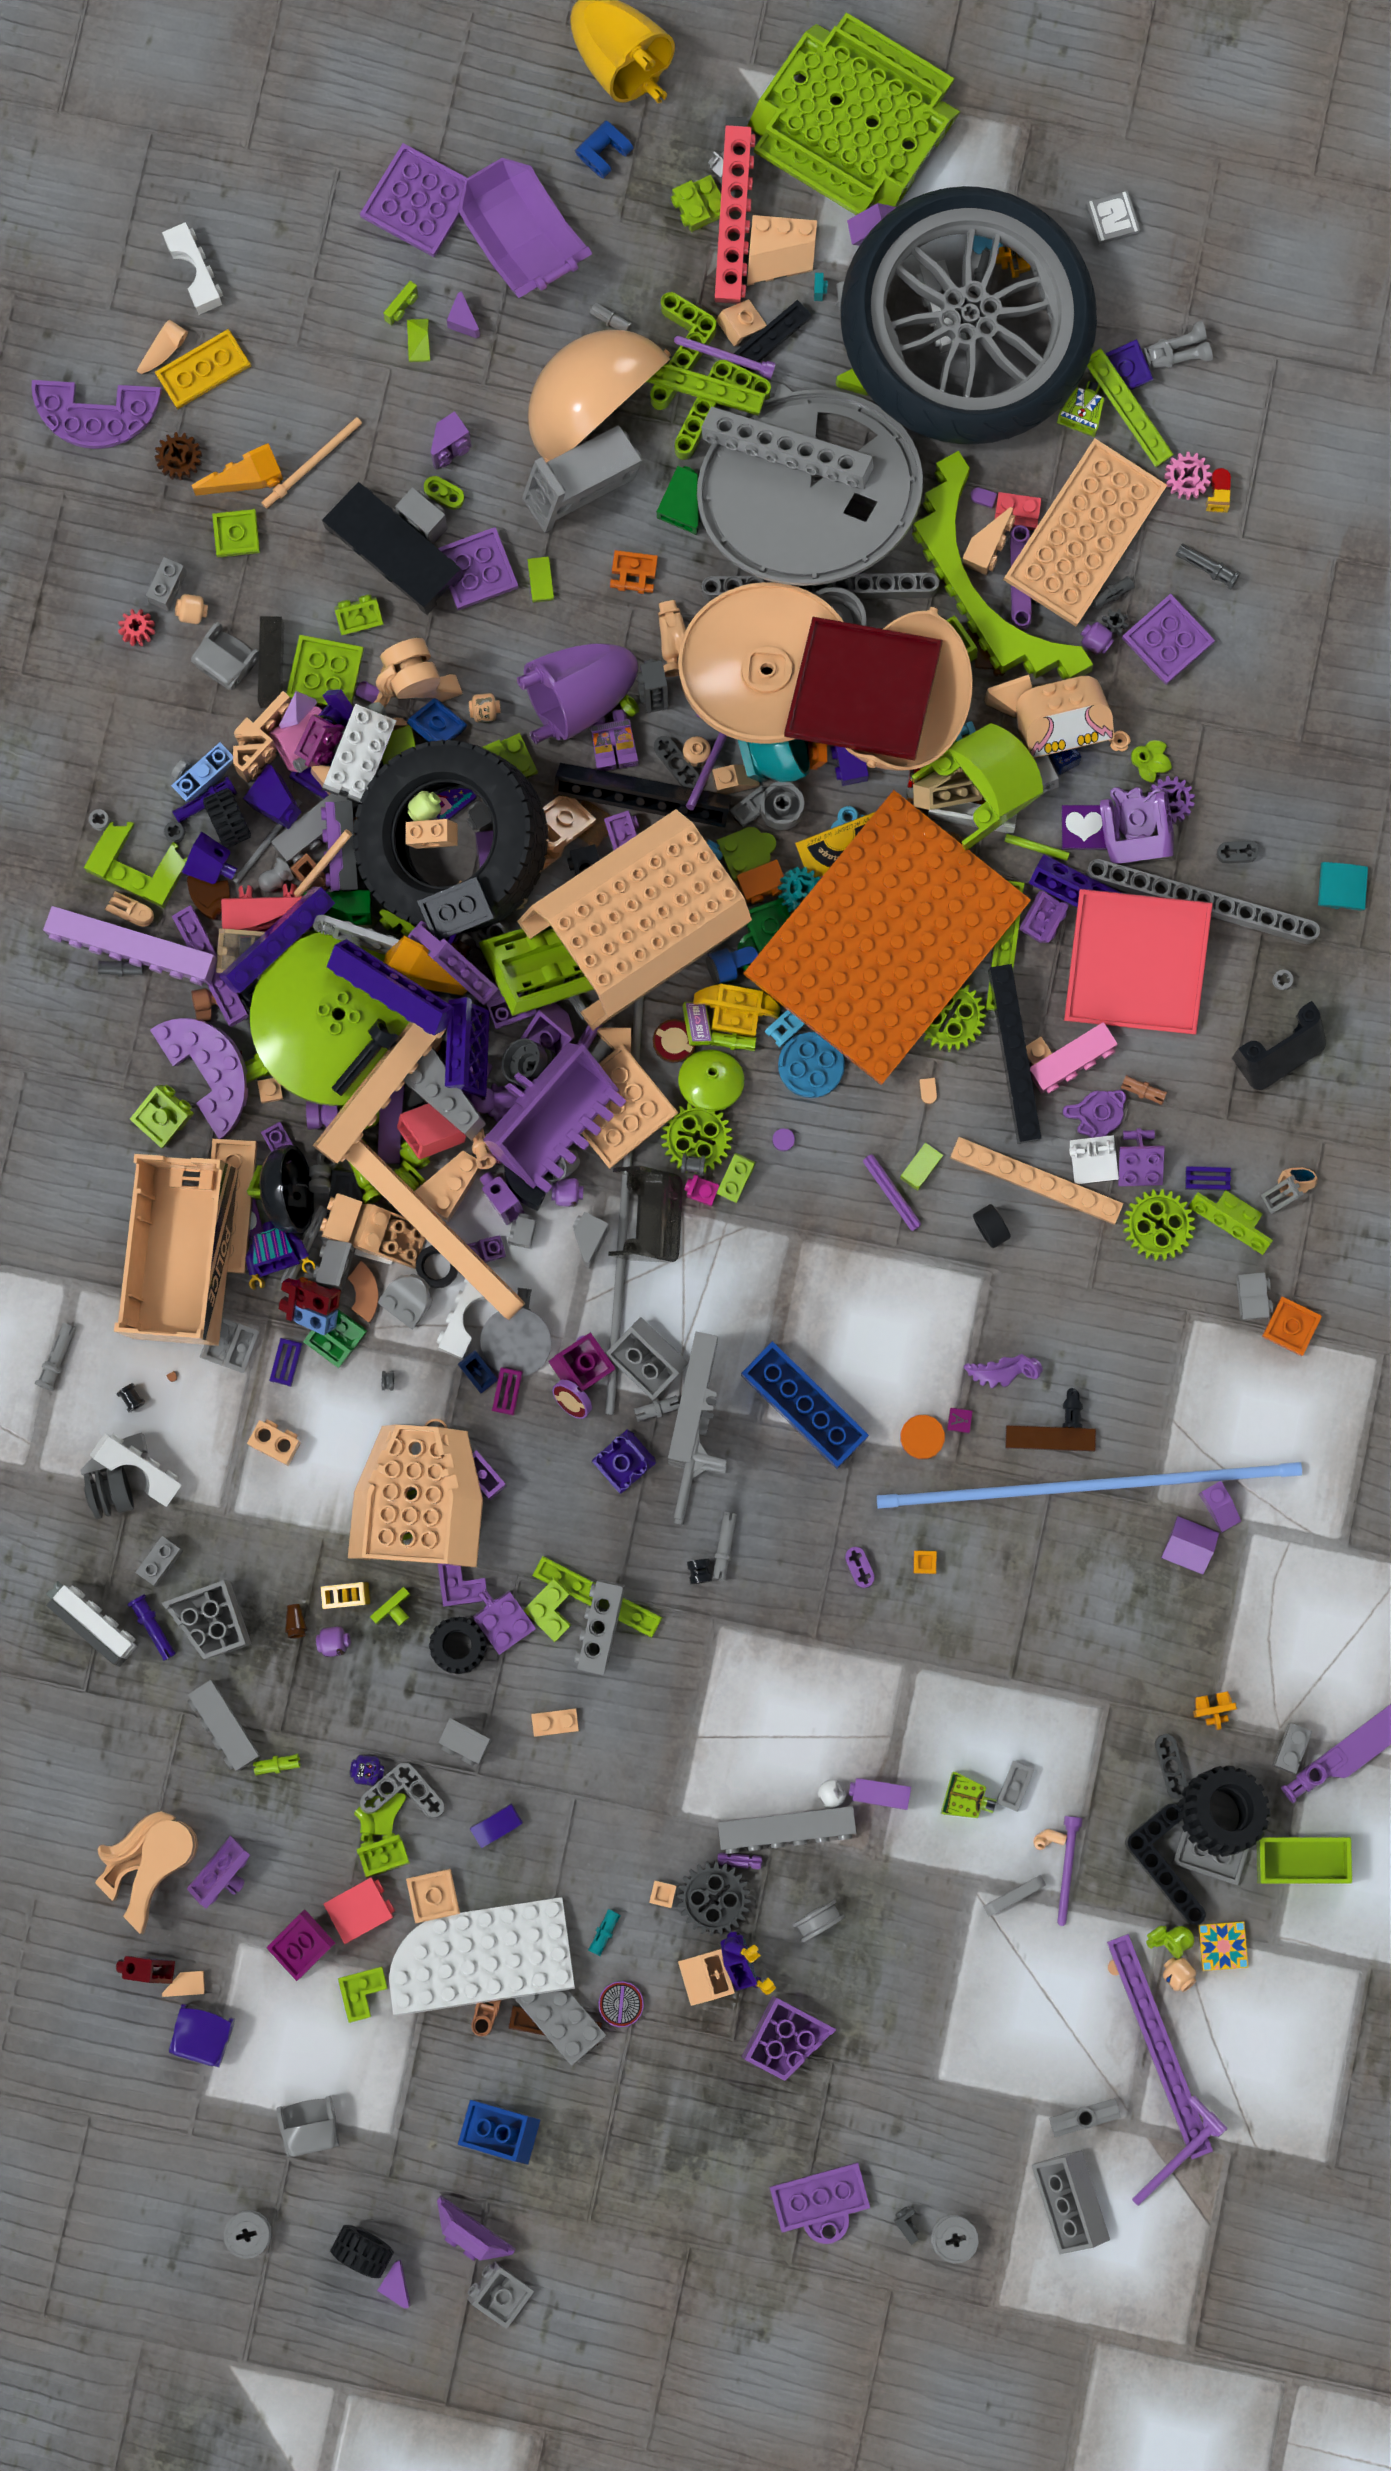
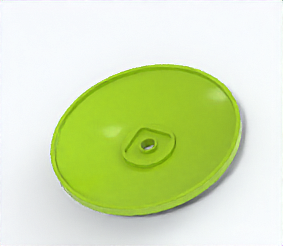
M319 932L295 941L264 970L252 997L250 1027L253 1043L261 1062L269 1074L281 1086L304 1100L320 1105L342 1107L388 1050L382 1047L342 1096L332 1090V1086L367 1044L373 1040L368 1033L371 1026L380 1018L385 1021L390 1034L400 1035L409 1021L398 1012L390 1010L387 1005L371 998L368 993L354 987L351 982L335 975L332 970L327 968L334 945L341 942V940L333 938V935H324V932L323 934ZM362 948L383 962L385 955ZM336 1009H342L345 1012V1017L342 1020L333 1018L332 1014Z

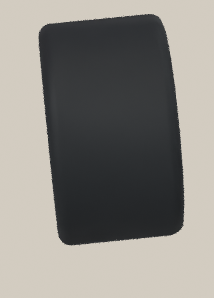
M992 1204L973 1214V1219L979 1231L991 1248H995L1010 1239L1011 1235L1006 1224Z

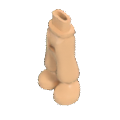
M670 600L659 603L660 612L658 616L661 633V652L663 659L667 662V664L663 665L665 677L679 676L677 658L686 627L680 609L677 608L676 601Z

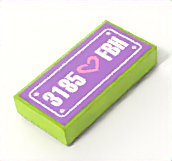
M684 1002L682 1007L689 1046L710 1045L712 1037L706 1005H694L693 1002Z

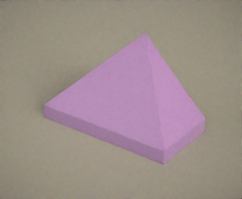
M296 691L279 724L281 729L299 724L317 704L316 699Z

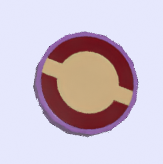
M560 1380L553 1386L552 1390L557 1403L564 1411L575 1418L583 1419L587 1417L592 1410L588 1395L584 1391L580 1392L577 1390V1384L569 1380Z

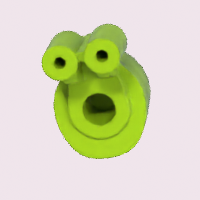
M1158 1926L1147 1934L1148 1940L1146 1941L1147 1946L1151 1949L1155 1946L1165 1945L1169 1952L1179 1959L1183 1956L1184 1951L1193 1946L1194 1936L1191 1930L1185 1926H1177L1167 1932L1166 1926Z

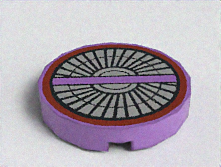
M624 1981L608 1985L601 1993L598 2002L599 2012L603 2019L616 2027H627L635 2023L642 2015L644 2007L643 1996L639 1989L632 1983Z

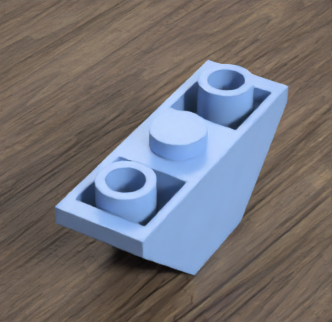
M219 742L171 785L172 788L186 802L204 794L211 785L214 786L222 779L233 763V755Z

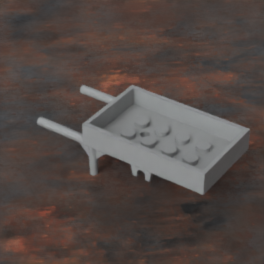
M695 1331L668 1455L669 1466L684 1469L674 1514V1523L683 1525L693 1478L705 1470L725 1473L727 1462L726 1459L709 1456L700 1444L699 1435H707L709 1421L714 1416L713 1413L707 1411H713L714 1406L711 1405H716L717 1402L709 1398H716L717 1393L709 1390L708 1386L717 1350L718 1336Z

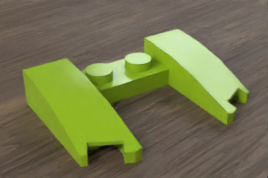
M110 822L84 866L85 871L165 909L182 875L187 857L182 859L176 852L179 848L178 845L172 842L153 877L141 873L116 861L135 824L127 822V826H114V823Z

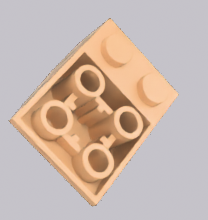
M1012 507L1008 508L971 538L963 556V566L986 576L988 571L993 572L998 557L996 553L997 551H1002L1006 542V530L1010 532L1015 522Z
M362 1204L349 1243H352L355 1249L415 1269L425 1237L405 1217L373 1204Z

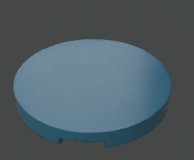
M816 1032L799 1034L792 1037L781 1050L778 1061L779 1075L784 1085L794 1094L805 1098L822 1097L833 1091L840 1083L844 1073V1057L841 1052Z

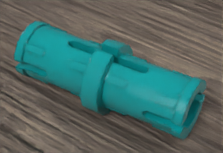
M610 1909L607 1910L600 1927H597L595 1930L597 1933L588 1951L601 1957L606 1943L613 1936L612 1932L621 1916L620 1914Z

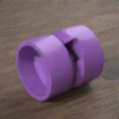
M307 1101L306 1118L308 1130L321 1128L323 1124L327 1128L338 1114L339 1106H326Z

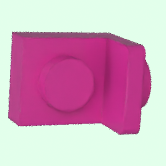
M694 1174L693 1179L688 1178L684 1190L687 1191V1198L712 1207L720 1185L699 1178V1175Z

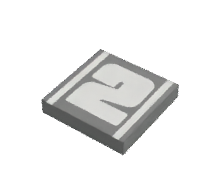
M1128 191L1086 203L1098 244L1140 233Z

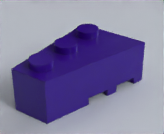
M830 747L832 759H836L838 767H835L836 779L841 780L842 786L868 781L869 775L865 762L855 757L846 748Z

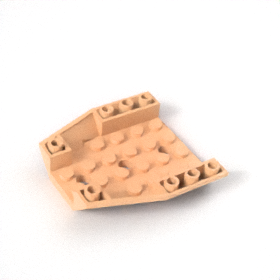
M386 1425L381 1427L354 1491L348 1549L349 1559H379L477 1567L483 1497L468 1431L412 1425ZM418 1442L421 1445V1451L419 1454L414 1455L411 1448L414 1443ZM414 1487L417 1490V1496L410 1500L407 1497V1492L410 1488ZM410 1532L413 1540L410 1544L405 1545L403 1536L405 1533Z

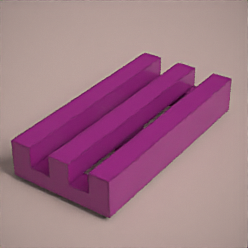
M500 1368L492 1411L514 1415L523 1374L522 1371ZM504 1373H509L502 1408H498ZM514 1374L517 1375L511 1408L506 1410Z

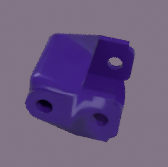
M182 2004L176 2020L169 2053L219 2068L231 2037L235 2018H229V2021L213 2013L187 2008L188 2004Z

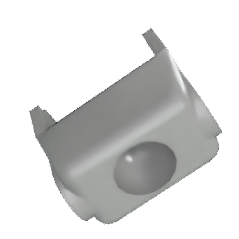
M217 622L205 635L201 645L193 654L191 662L226 689L234 690L241 680L250 673L259 661L261 654L259 650L255 649L252 651L237 638L222 632V624Z
M327 2096L325 2099L302 2101L284 2109L282 2106L276 2108L287 2157L300 2156L340 2146L331 2096Z

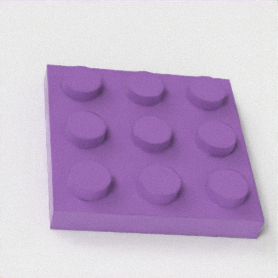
M496 527L438 548L461 568L464 575L455 587H449L458 611L519 588Z
M1169 594L1122 636V639L1165 685L1215 642L1172 594Z

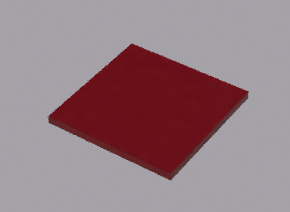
M812 617L784 737L915 761L943 640Z

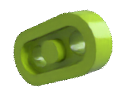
M431 476L425 480L424 492L430 499L451 510L459 509L463 505L464 494L457 486L438 476ZM437 486L439 490L433 492L431 488ZM451 497L458 498L456 502L450 501Z

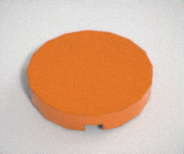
M917 1415L910 1418L904 1424L900 1433V1442L904 1451L916 1459H929L942 1449L945 1442V1432L942 1425L935 1418L928 1415Z

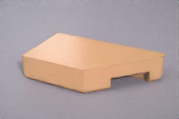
M204 1971L180 1972L172 1984L164 1990L162 1997L205 1994Z

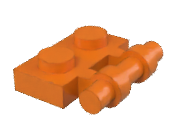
M615 550L612 574H620L619 580L611 579L610 588H617L618 591L623 592L625 590L638 591L637 593L644 594V592L653 593L654 584H646V578L655 579L658 556ZM627 575L639 577V582L626 581Z

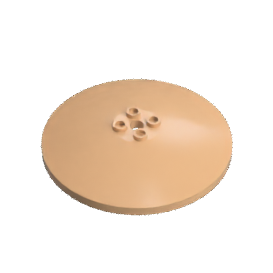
M762 582L743 585L726 591L707 603L694 616L683 635L679 650L678 668L681 686L686 699L702 720L726 736L759 744L781 743L794 740L795 738L784 737V731L812 617L844 621L823 599L796 586L775 582ZM765 667H769L773 670V672L771 674L765 675L761 672V670Z

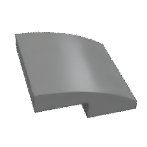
M222 1318L219 1346L204 1345L200 1358L244 1373L259 1331Z

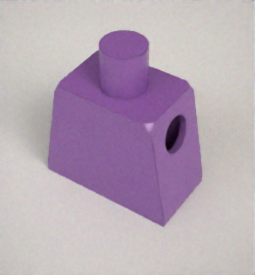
M487 1172L480 1178L484 1185L482 1190L486 1198L506 1225L516 1220L519 1213H525L519 1200L500 1176L494 1178L491 1172Z

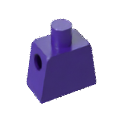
M201 832L193 844L182 873L211 884H216L220 875L232 880L238 868L227 863L230 850Z

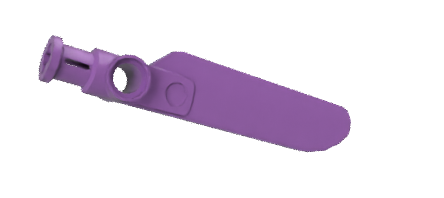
M1391 1704L1313 1763L1306 1766L1296 1775L1295 1780L1287 1786L1283 1785L1281 1789L1285 1796L1292 1803H1295L1296 1798L1306 1791L1310 1792L1322 1784L1329 1776L1338 1778L1349 1777L1390 1746ZM1312 1769H1316L1319 1773L1317 1781L1310 1779L1309 1773Z

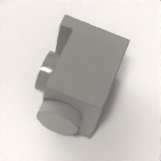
M519 1213L517 1222H512L510 1234L513 1235V1238L508 1237V1244L531 1248L536 1221L532 1219L531 1215Z

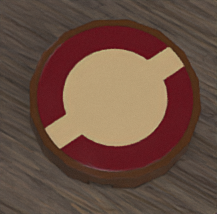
M671 1019L661 1023L656 1028L653 1035V1048L657 1056L663 1061L669 1063L682 1062L694 1053L696 1045L689 1046L685 1021Z

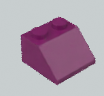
M591 1332L548 1361L560 1380H569L577 1384V1390L580 1392L587 1390L616 1369Z

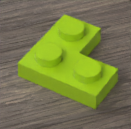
M556 1578L523 1610L554 1642L572 1626L556 1610L571 1594Z
M383 1966L338 1978L348 2022L351 2023L371 2017L366 1994L388 1989Z

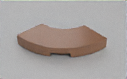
M360 1261L348 1277L356 1292L355 1303L351 1310L370 1323L378 1307V1287L370 1269Z

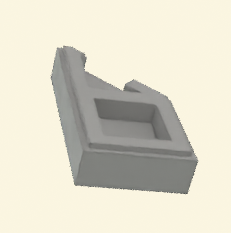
M762 786L729 810L742 828L760 816V801L763 794Z

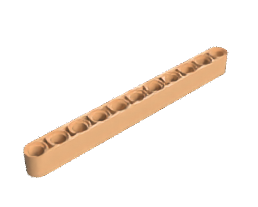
M362 1139L357 1144L353 1143L348 1149L350 1153L346 1159L506 1319L510 1320L525 1305L524 1301Z

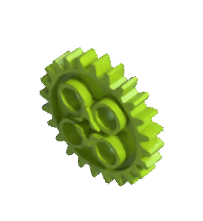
M969 985L965 986L964 989L960 987L951 999L952 1004L945 1006L938 1016L941 1022L938 1024L931 1023L924 1032L926 1035L923 1041L931 1039V1047L938 1043L940 1051L943 1049V1046H947L948 1052L951 1051L952 1046H955L956 1050L959 1051L960 1044L967 1048L968 1040L974 1043L976 1041L974 1034L980 1036L981 1031L978 1028H984L985 1026L980 1020L986 1018L985 1014L980 1013L985 1010V1006H978L982 998H974L977 991L974 990L969 993ZM960 999L961 1003L954 1012V1018H950L944 1031L939 1032L940 1027L946 1020L947 1014L951 1012L956 1001ZM961 1008H968L971 1011V1015L963 1017L960 1015L959 1010ZM956 1026L959 1028L960 1033L953 1036L948 1032V1028Z
M690 1103L687 1104V1110L679 1106L680 1113L674 1116L673 1120L671 1119L667 1122L669 1126L662 1127V1130L667 1132V1134L661 1135V1139L667 1141L662 1144V1148L669 1149L665 1152V1156L672 1155L670 1163L672 1164L677 1161V1169L679 1170L682 1166L683 1153H686L687 1156L701 1157L698 1154V1150L701 1147H707L710 1150V1154L705 1157L704 1174L708 1166L715 1170L714 1163L722 1165L720 1157H728L724 1150H731V1146L726 1144V1142L733 1141V1137L727 1136V1134L732 1132V1128H725L729 1121H721L723 1113L716 1115V1111L692 1108ZM686 1120H693L696 1125L693 1129L688 1130L684 1128L683 1123ZM713 1126L717 1132L713 1136H708L704 1132L705 1128ZM681 1131L693 1137L696 1134H700L701 1139L714 1141L716 1144L711 1145L703 1140H698L697 1143H694L692 1137L678 1135V1132ZM682 1140L688 1142V1149L684 1151L677 1148L678 1142Z
M1152 1189L1151 1196L1143 1192V1200L1135 1197L1137 1205L1129 1204V1208L1132 1211H1125L1124 1213L1129 1219H1125L1122 1222L1128 1225L1127 1228L1123 1229V1233L1130 1234L1125 1240H1132L1134 1242L1130 1247L1131 1249L1139 1248L1137 1255L1145 1252V1259L1153 1255L1154 1261H1157L1159 1256L1162 1257L1163 1261H1166L1167 1254L1173 1259L1175 1258V1251L1182 1254L1181 1245L1184 1247L1189 1246L1186 1239L1192 1240L1194 1236L1188 1232L1195 1230V1227L1189 1225V1223H1192L1195 1218L1188 1217L1192 1209H1184L1187 1201L1180 1204V1195L1174 1199L1172 1198V1191L1166 1196L1164 1195V1189H1161L1159 1195ZM1158 1205L1161 1207L1162 1213L1154 1215L1150 1207ZM1142 1214H1147L1150 1219L1143 1217ZM1177 1218L1180 1226L1178 1228L1171 1227L1169 1219ZM1159 1221H1162L1163 1228H1159L1157 1230L1155 1228L1156 1224L1154 1222L1158 1223ZM1139 1223H1146L1149 1231L1147 1233L1140 1232L1138 1230ZM1167 1231L1174 1233L1175 1237H1171ZM1159 1235L1164 1236L1167 1239V1245H1158L1156 1237Z

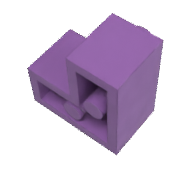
M877 203L847 220L852 245L860 246L872 228L897 207Z
M476 1450L473 1452L480 1488L489 1500H492L507 1485Z

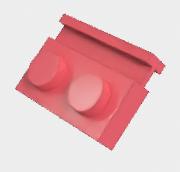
M998 492L995 519L1012 507L1013 515H1015L1013 528L1023 525L1028 530L1035 531L1038 526L1041 498Z

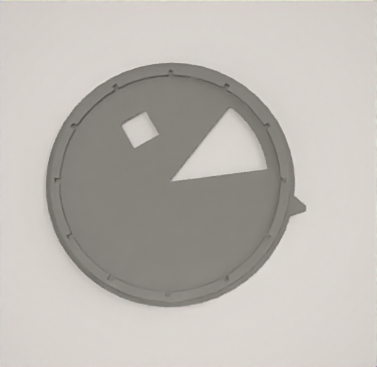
M780 384L777 387L775 396L764 401L759 416L747 412L741 413V416L815 438L818 412L838 414L856 420L878 435L857 451L873 457V470L864 489L852 488L842 482L830 481L826 477H823L810 487L811 474H808L806 471L797 468L791 469L784 464L772 463L758 456H750L739 450H730L726 446L712 444L700 469L697 484V500L704 528L717 549L733 564L756 577L771 582L799 586L826 584L846 579L872 567L887 556L905 537L917 516L923 492V473L918 451L910 435L899 422L885 413L875 403L859 396L834 390L818 389L792 392L785 385ZM854 493L877 501L866 522L843 513Z

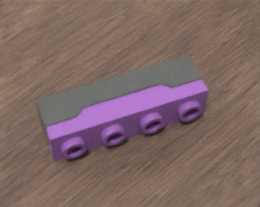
M352 801L325 802V807H321V819L326 820V829H322L323 843L327 842L328 850L346 829L352 833L350 839L329 863V873H325L326 887H330V891L356 890L358 885L355 849L353 847Z

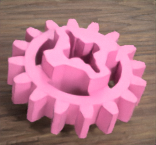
M1187 452L1185 457L1179 453L1177 460L1172 457L1170 460L1171 465L1166 466L1165 470L1167 473H1165L1164 479H1168L1166 482L1167 487L1172 486L1170 493L1178 492L1179 499L1182 495H1186L1187 500H1189L1191 495L1198 498L1199 492L1204 494L1206 491L1205 487H1209L1211 483L1208 479H1211L1212 473L1207 472L1211 466L1204 465L1205 458L1197 459L1198 453L1194 457H1190V452ZM1174 471H1176L1175 474L1178 476L1177 481L1174 478ZM1199 471H1201L1202 473V481L1200 480L1201 478L1198 476ZM1193 472L1192 477L1188 476L1187 478L1183 479L1184 475H1189Z

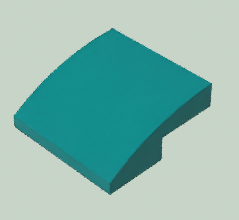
M1322 862L1318 906L1334 909L1346 908L1357 911L1365 910L1368 867Z

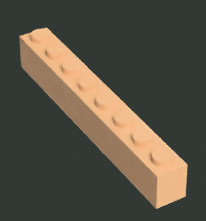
M409 1022L399 1035L402 1038L391 1051H386L313 1146L332 1162H343L350 1153L348 1149L353 1143L357 1144L364 1135L362 1131L366 1126L370 1127L376 1121V1114L380 1108L384 1109L391 1101V1098H389L391 1094L402 1088L405 1083L403 1079L408 1073L412 1074L419 1065L417 1061L421 1056L425 1057L431 1051L432 1042L435 1038L439 1039L446 1029L434 1036L426 1033L423 1028L415 1023Z

